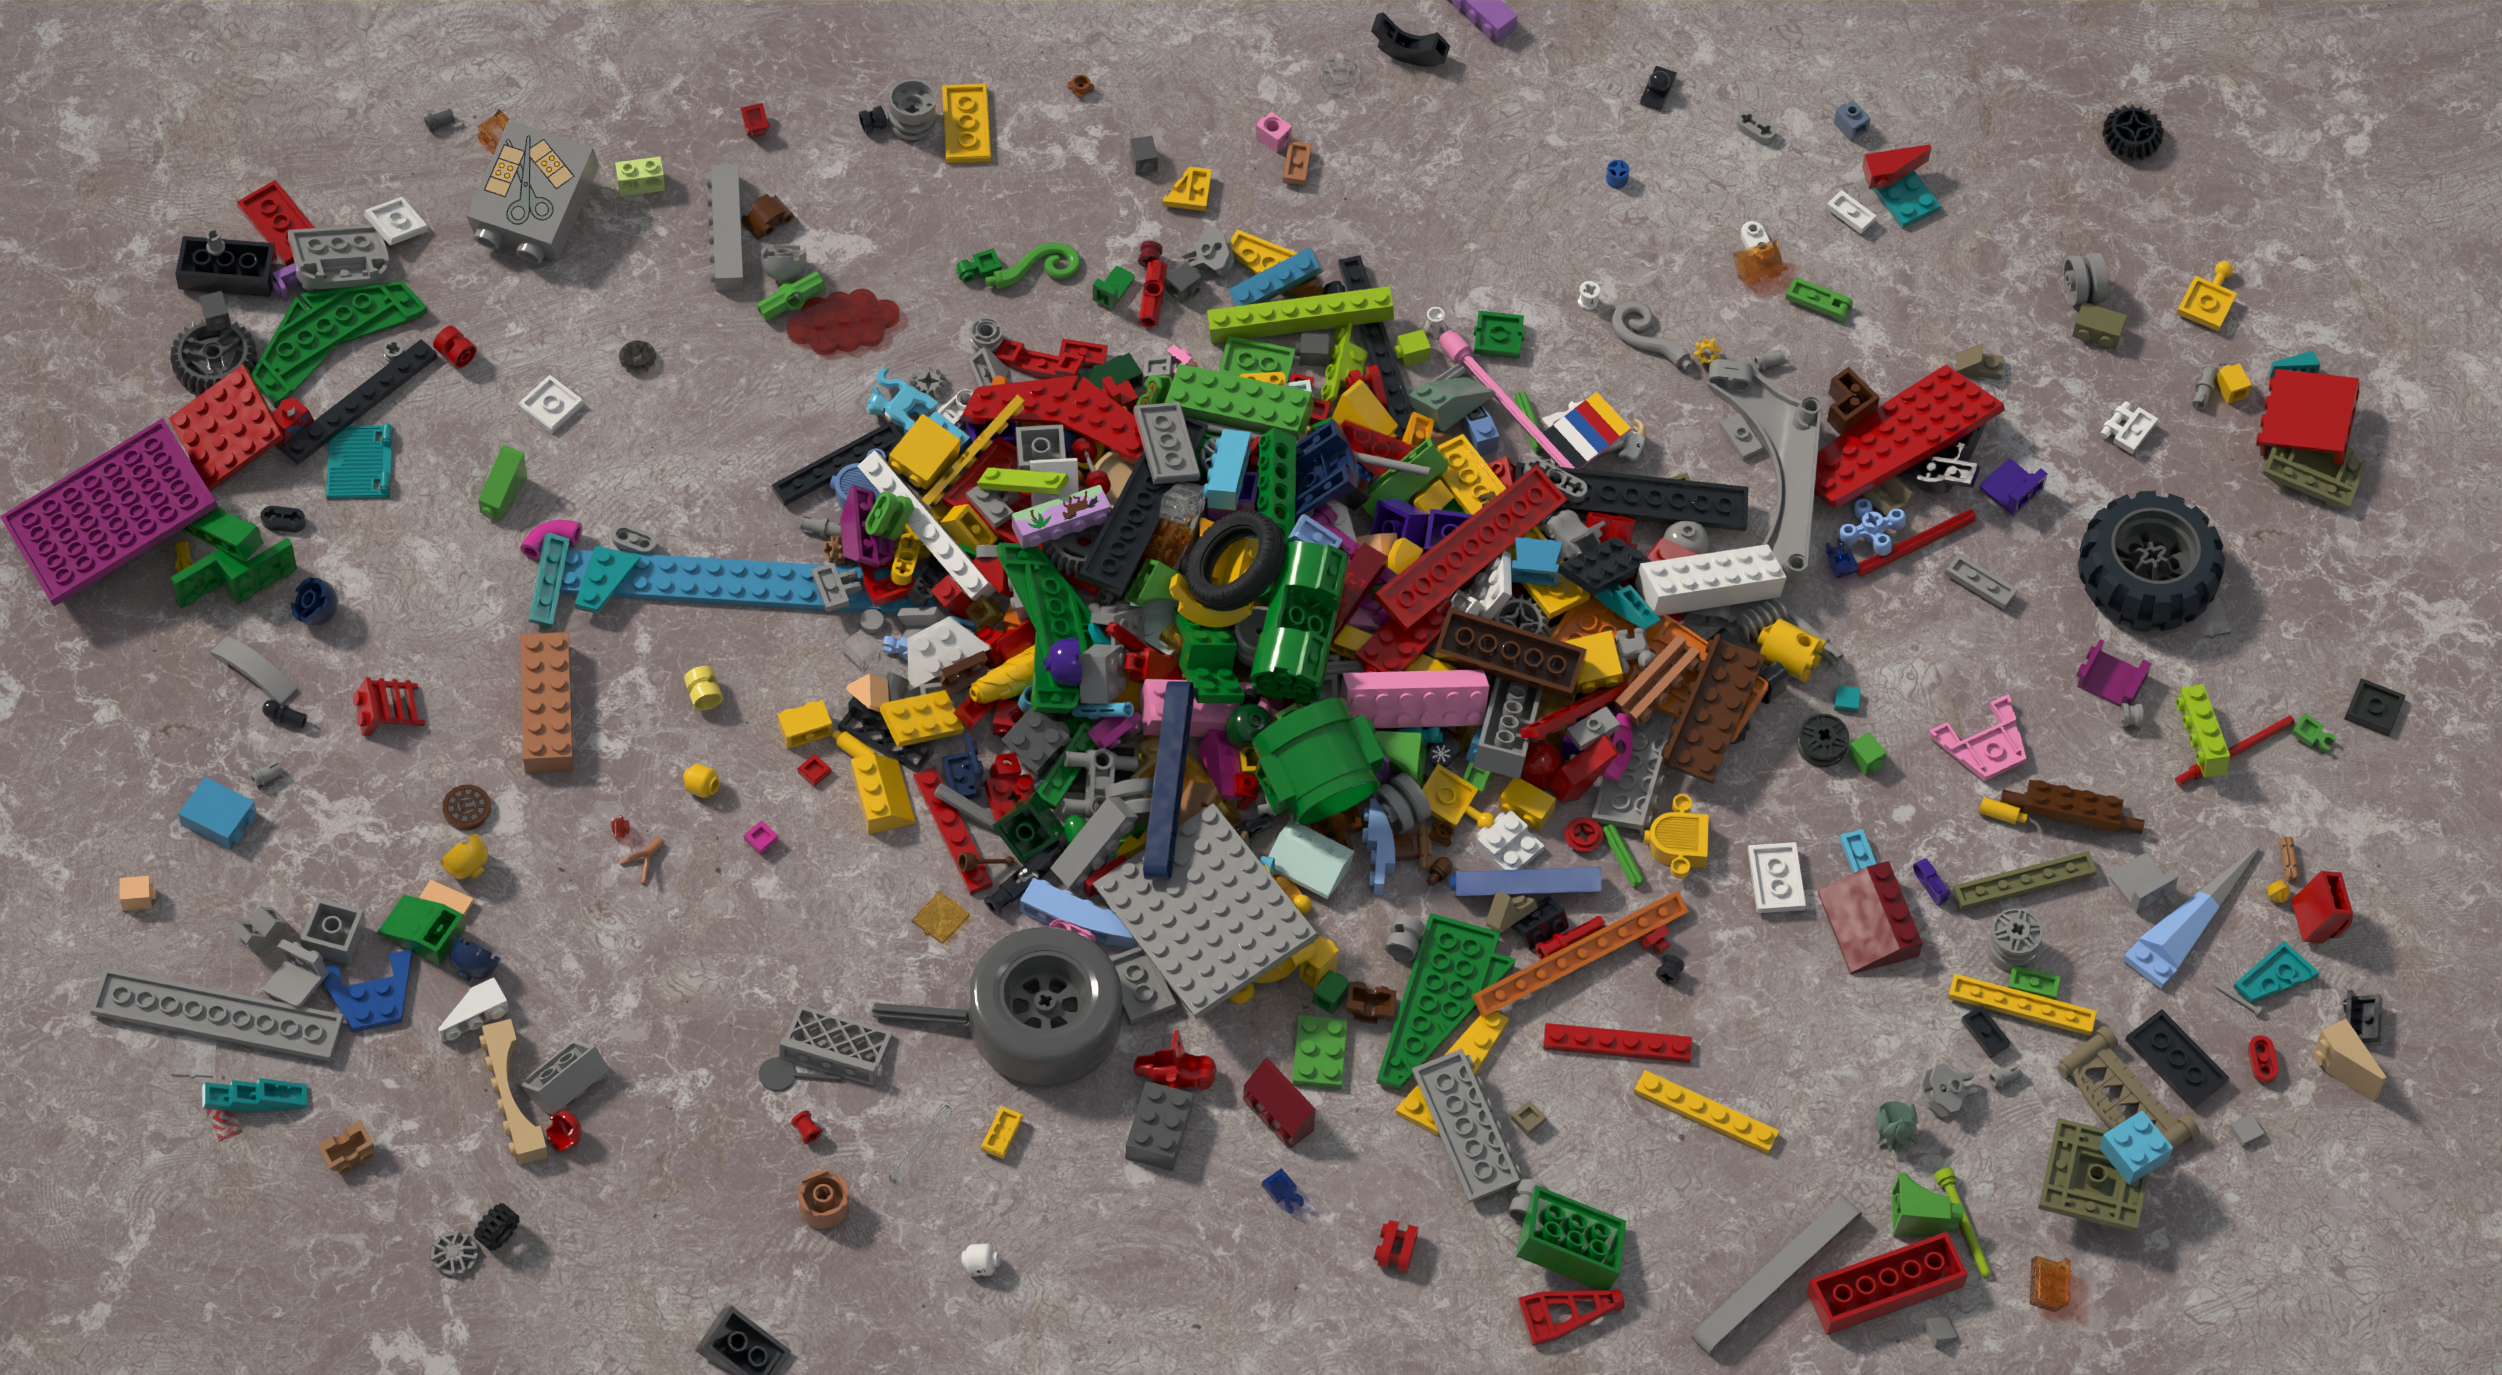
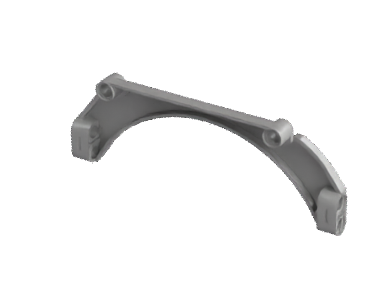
M1715 359L1709 365L1708 386L1710 390L1730 404L1752 426L1763 442L1774 469L1777 486V506L1770 531L1762 545H1769L1787 577L1782 590V597L1787 593L1788 583L1802 582L1806 576L1822 404L1814 396H1807L1801 401L1784 393L1753 370V366L1747 362ZM1771 599L1685 612L1686 622L1694 625L1730 628L1736 625L1738 614H1745L1747 610H1753L1754 607L1761 606L1762 603L1769 602Z

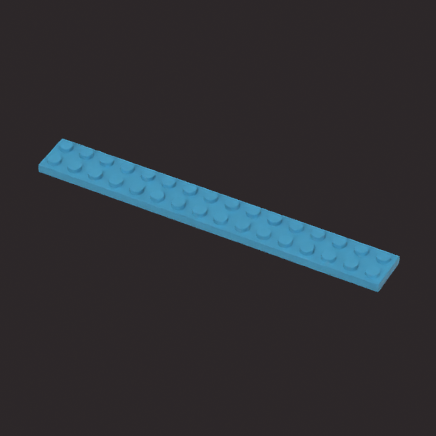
M567 550L559 594L578 595L593 551ZM631 553L641 556V562L637 567L634 566L629 573V577L624 582H621L612 598L826 610L811 574V569L824 566L820 564ZM835 565L838 573L855 570L858 576L849 583L859 582L863 588L859 593L847 595L849 606L833 611L863 613L866 610L875 609L882 614L898 615L900 608L936 607L937 597L934 594L926 606H918L909 599V596L875 607L865 591L860 567ZM881 568L873 571L874 579L878 581L890 577L892 570ZM914 570L913 578L915 581L921 572L920 570Z

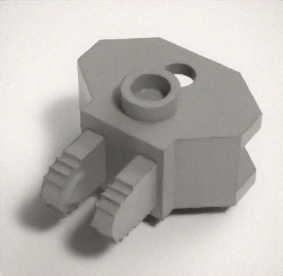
M1214 226L1204 228L1198 242L1194 243V247L1182 250L1180 253L1181 258L1184 259L1197 256V260L1188 263L1192 268L1211 269L1219 276L1229 274L1235 262L1230 239Z
M1945 1063L1935 1065L1933 1069L1926 1070L1920 1086L1927 1108L1939 1118L1959 1111L1964 1097L1979 1092L1978 1087L1966 1089L1964 1082L1974 1078L1973 1072L1961 1074V1072L1956 1073ZM1931 1090L1934 1091L1935 1098L1930 1096Z

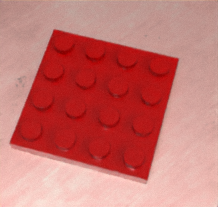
M243 364L169 417L197 473L209 491L218 487L285 438L252 375Z

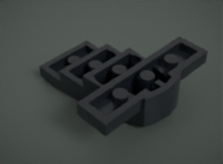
M1986 423L1950 446L1897 474V476L1914 478L1917 486L1929 493H1946L1954 485L1973 488L1980 467L1978 463H1972L1969 460L1979 442Z

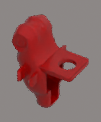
M1179 1030L1174 1031L1171 1049L1156 1051L1151 1055L1138 1056L1133 1064L1136 1076H1143L1157 1084L1175 1089H1185L1192 1086L1199 1090H1206L1214 1083L1217 1072L1215 1061L1211 1057L1206 1055L1196 1056L1185 1052Z

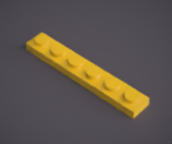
M1955 973L1948 999L1977 1007L1983 1006L1985 1009L2091 1036L2097 1011Z
M1644 1070L1634 1089L1635 1095L1766 1154H1769L1779 1134V1130L1647 1070Z

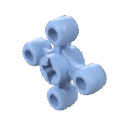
M1857 500L1854 504V514L1857 519L1862 520V523L1856 527L1852 524L1843 525L1839 532L1840 541L1846 546H1852L1857 542L1858 538L1863 537L1867 542L1873 543L1874 552L1877 555H1888L1892 549V541L1888 535L1884 534V531L1888 528L1893 530L1903 529L1906 525L1905 512L1897 508L1892 509L1888 516L1883 518L1880 513L1873 512L1872 504L1869 500Z

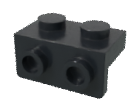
M2348 990L2347 999L2343 1001L2347 1021L2363 1043L2380 1042L2383 1001L2381 995L2356 996L2353 990Z

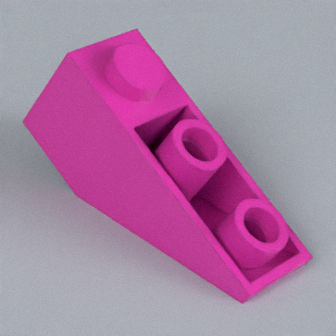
M1210 729L1198 752L1220 796L1226 799L1241 800L1242 797L1234 795L1233 775L1240 773L1239 752L1229 743L1226 731Z

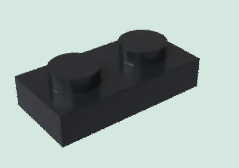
M1983 1006L1962 1017L1961 1022L1989 1058L2010 1047L2011 1042Z

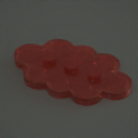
M857 289L849 295L836 291L831 293L826 299L813 297L804 302L802 315L792 317L788 321L787 336L793 343H809L811 349L820 355L832 354L837 349L843 352H852L859 348L860 345L872 347L882 342L884 329L893 327L898 323L900 309L891 300H877L875 294L868 289Z

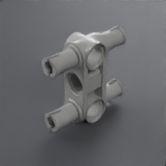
M1104 748L1089 750L1086 753L1065 751L1064 766L1085 767L1086 794L1084 800L1064 798L1062 813L1083 814L1084 817L1090 819L1096 812L1094 809L1095 803L1102 805L1106 800L1104 787L1114 784L1115 770L1136 772L1138 766L1137 756H1117L1116 753ZM1096 756L1104 758L1106 762L1104 767L1097 764Z

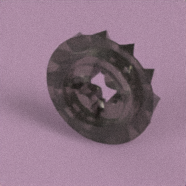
M631 341L621 348L619 360L621 366L626 368L628 372L634 371L637 374L644 370L648 372V369L655 364L656 351L651 344L645 341ZM642 353V360L638 359L634 362V357H638Z

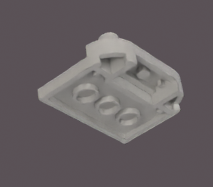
M372 224L288 230V240L296 265V277L302 283L303 288L313 290L384 283L388 271L389 256L383 237Z

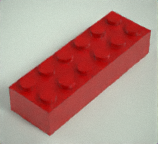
M1944 1232L1810 1279L1807 1294L1826 1334L1829 1335L1963 1288L1968 1274L1948 1233Z

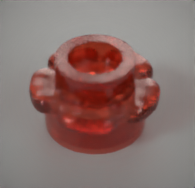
M619 815V818H612L611 832L613 837L624 839L625 835L629 834L630 831L629 821L624 820V817Z

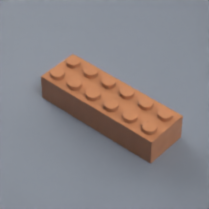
M568 632L520 635L523 760L525 773L574 771Z

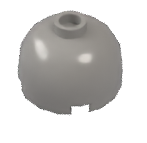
M782 244L774 245L775 250L768 251V247L762 249L761 262L763 270L769 277L778 280V283H791L792 279L798 278L806 268V248L801 251L799 245Z
M1679 521L1667 528L1664 534L1665 539L1699 555L1708 553L1709 537L1701 524L1692 521Z

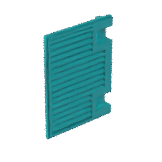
M385 423L384 425L348 426L328 441L326 499L390 498L392 425ZM376 434H382V441L376 442ZM374 482H380V489H374Z

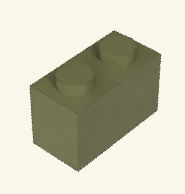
M2082 302L2072 336L2116 349L2127 315Z

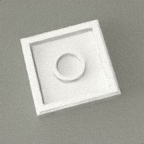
M403 197L369 208L364 213V217L390 246L426 233L429 227Z
M551 375L518 403V408L551 434L584 406V400Z

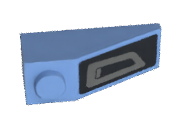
M1480 405L1460 421L1469 442L1481 456L1498 451L1499 434L1491 416L1484 406Z

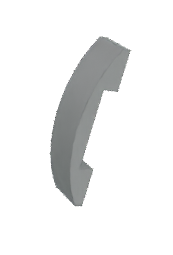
M226 636L210 652L212 656L227 667L233 666L263 689V694L279 702L280 706L298 691L295 685L274 665L236 639Z

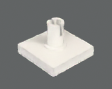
M1077 458L1030 460V471L1067 473L1069 477L1068 483L1059 495L1031 493L1032 507L1079 492Z

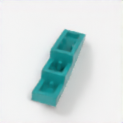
M1618 583L1594 596L1606 607L1645 630L1661 620L1631 585L1623 588Z
M259 1078L256 1083L232 1080L229 1085L204 1082L202 1086L203 1109L281 1111L301 1109L308 1106L307 1084Z

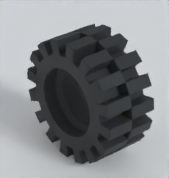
M499 1203V1205H495L493 1209H490L487 1215L482 1217V1221H479L477 1224L479 1227L474 1230V1237L489 1251H495L498 1247L503 1246V1242L506 1243L509 1240V1236L514 1234L513 1230L517 1229L520 1216L506 1204Z

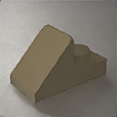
M1978 344L1957 353L1956 372L1961 375L2001 380L2004 356L1983 353V344Z
M1497 891L1486 920L1487 927L1500 933L1536 910L1538 908L1536 900L1523 894L1511 898V896Z

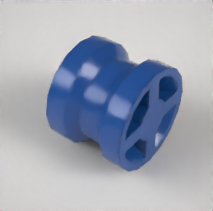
M1613 160L1608 164L1606 182L1612 188H1622L1628 182L1630 169L1625 161Z

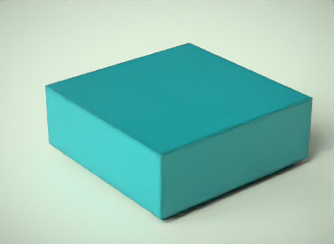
M1837 685L1834 710L1858 713L1860 688Z

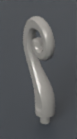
M1626 302L1616 308L1612 317V324L1616 334L1623 341L1637 348L1663 354L1676 367H1683L1685 370L1692 367L1693 364L1689 361L1690 354L1678 343L1666 339L1641 336L1627 328L1624 318L1631 313L1640 314L1644 318L1642 321L1629 320L1628 324L1632 330L1642 332L1651 327L1653 314L1646 305L1640 302Z

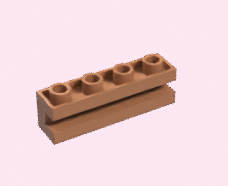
M1678 634L1615 700L1616 710L1619 713L1630 716L1632 723L1636 727L1642 722L1646 723L1653 715V710L1658 705L1662 706L1669 698L1668 694L1674 688L1678 689L1684 683V677L1689 672L1693 673L1697 670L1701 660L1700 651L1694 646L1690 648L1686 644V639Z

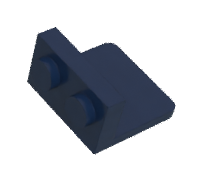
M970 734L965 735L964 753L942 757V765L948 787L967 799L980 797V787H984L982 776L984 775L982 762L978 761L976 740H971Z

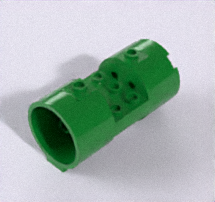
M1302 541L1285 544V556L1282 567L1270 586V601L1263 632L1259 635L1250 675L1252 687L1259 693L1279 701H1283V697L1296 699V703H1309L1320 697L1330 654L1333 630L1349 566L1347 553L1330 544L1324 546Z

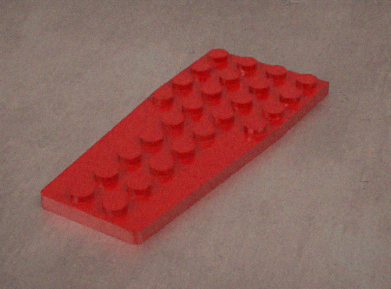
M1945 364L1885 402L1877 411L1818 451L1814 495L1833 508L1839 507L1955 443L2005 411L2004 403Z

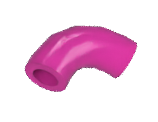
M561 519L545 522L529 533L522 542L520 550L531 559H540L544 536L547 532L569 538V544L576 545L582 534V523Z

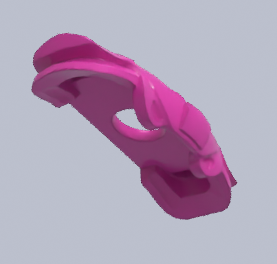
M1623 713L1614 716L1620 723V727L1612 734L1611 742L1616 748V742L1618 740L1621 741L1624 751L1622 754L1619 753L1602 773V776L1610 781H1620L1632 757V719Z

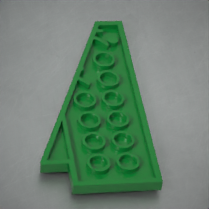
M1430 913L1376 1084L1401 1090L1414 1076L1412 1068L1426 1063L1476 1009L1477 1006L1472 995L1502 980L1514 968L1515 958L1495 953L1500 932Z

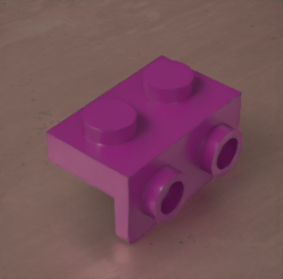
M1137 711L1131 717H1106L1089 730L1087 735L1098 749H1106L1108 747L1112 750L1122 742L1119 737L1125 733L1131 735L1140 727L1137 723L1143 718Z

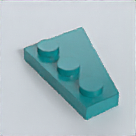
M595 545L574 603L575 609L598 614L614 595V591L621 582H624L629 577V573L634 566L637 567L641 562V556Z

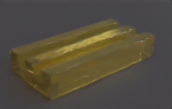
M1456 726L1459 747L1461 750L1468 751L1474 735L1477 733L1476 726Z

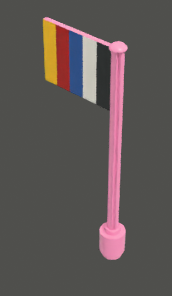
M1448 330L1439 338L1440 348L1455 364L1464 363L1484 386L1494 390L1496 393L1494 397L1560 467L1582 469L1631 431V427L1598 392H1595L1542 433L1471 357V346L1457 332Z

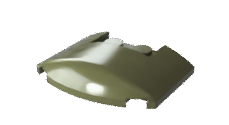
M2273 446L2263 474L2280 487L2286 485L2326 502L2325 506L2349 509L2367 463L2364 459L2360 463L2353 455L2354 450L2349 446L2344 465L2334 463V453Z

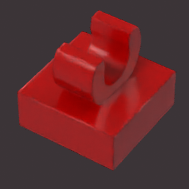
M1663 924L1640 940L1639 943L1643 949L1652 945L1654 951L1659 955L1670 947L1666 939L1663 938L1670 931Z

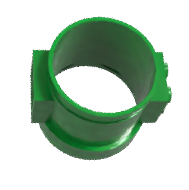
M1345 698L1325 699L1298 709L1272 723L1253 739L1252 746L1259 758L1254 773L1274 815L1289 810L1293 815L1295 824L1298 826L1317 823L1331 815L1340 814L1371 796L1380 787L1381 782L1376 777L1375 772L1380 771L1385 758L1384 755H1386L1385 748L1380 741L1377 742L1374 736L1375 728L1371 720L1367 721L1365 715L1354 718Z

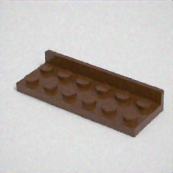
M1716 634L1714 640L1710 639L1707 644L1705 653L1708 654L1705 661L1701 660L1698 665V678L1696 682L1692 681L1689 686V699L1687 702L1683 701L1679 710L1680 720L1678 723L1674 722L1670 731L1671 741L1669 744L1665 743L1661 753L1665 767L1712 784L1715 781L1766 661L1765 655L1723 641L1719 634Z

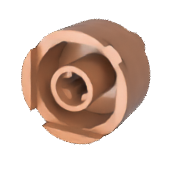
M821 1170L813 1172L804 1178L798 1191L800 1214L806 1223L813 1229L820 1230L837 1226L847 1218L849 1210L848 1187L841 1176Z

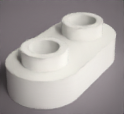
M1755 221L1746 222L1741 228L1740 236L1749 256L1758 263L1769 261L1772 256L1773 247L1763 226Z

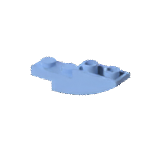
M1370 798V806L1364 809V821L1368 822V828H1363L1362 842L1367 843L1366 852H1371V864L1375 865V871H1370L1369 885L1374 886L1373 895L1383 896L1385 875H1394L1395 846L1391 827L1384 811L1375 798Z

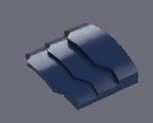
M1334 419L1296 444L1295 520L1312 509L1317 510L1333 498L1339 501L1357 489L1359 485V471L1353 450L1344 430Z

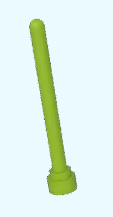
M1952 1167L1938 1170L1934 1174L1937 1184L1946 1190L1951 1203L1962 1204L1954 1186L1956 1176ZM1963 1207V1219L1959 1221L1981 1275L1987 1278L1991 1274L1990 1268Z

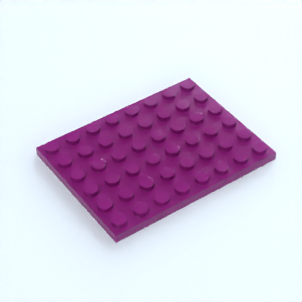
M162 418L1 515L0 518L50 602L55 607L219 506Z

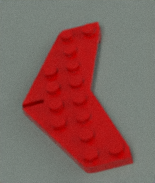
M1079 375L981 386L974 390L962 414L963 422L986 424L987 420L993 421L1013 398L1019 394L1024 399L1022 403L1024 409L1016 417L1011 415L1006 421L1063 425V429L1077 432L1117 452L1119 458L1134 464L1137 463L1144 450L1135 416L1085 377H1082L1075 391L1079 382Z

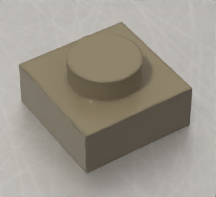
M1529 1100L1511 1115V1120L1528 1136L1546 1122V1116Z

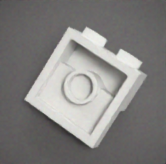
M1509 811L1507 814L1504 812L1500 813L1495 818L1492 827L1489 829L1483 827L1476 836V849L1499 870L1522 869L1544 851V845L1528 831V825L1513 811Z

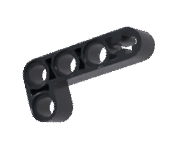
M1721 628L1706 640L1707 642L1710 639L1714 640L1715 635L1719 634L1721 635V640L1748 649L1725 628ZM1774 661L1769 666L1764 663L1759 676L1768 682V690L1761 702L1769 704L1786 690L1789 675L1786 668L1780 662Z

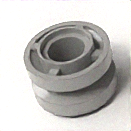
M982 317L975 320L970 328V343L973 349L978 352L982 347H987L992 353L996 352L1003 340L1001 324L991 317Z

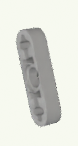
M1532 457L1526 461L1524 474L1537 464L1544 473L1545 471L1547 472L1548 478L1557 476L1562 480L1560 484H1555V486L1570 502L1579 503L1585 499L1587 485L1581 479L1537 457ZM1576 488L1580 490L1576 493L1572 492V490H1575Z

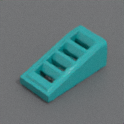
M2314 351L2272 362L2268 377L2269 379L2274 378L2276 369L2318 374L2320 362Z

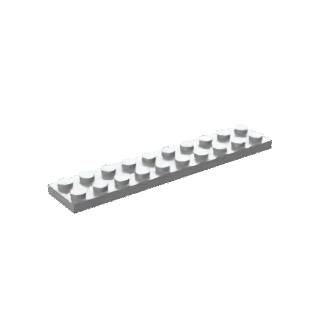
M108 968L103 970L90 1008V1013L93 1016L331 1062L344 1020L343 1014L303 1006L295 1008L287 1003Z

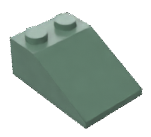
M1459 377L1424 383L1408 396L1413 411L1433 419V426L1444 432L1495 396L1496 393L1494 390L1468 377Z

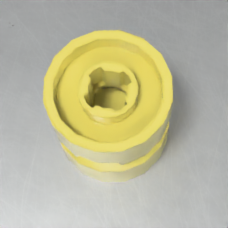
M699 666L685 674L684 681L687 690L691 691L690 699L694 709L706 711L717 707L722 702L723 696L717 684L713 668Z

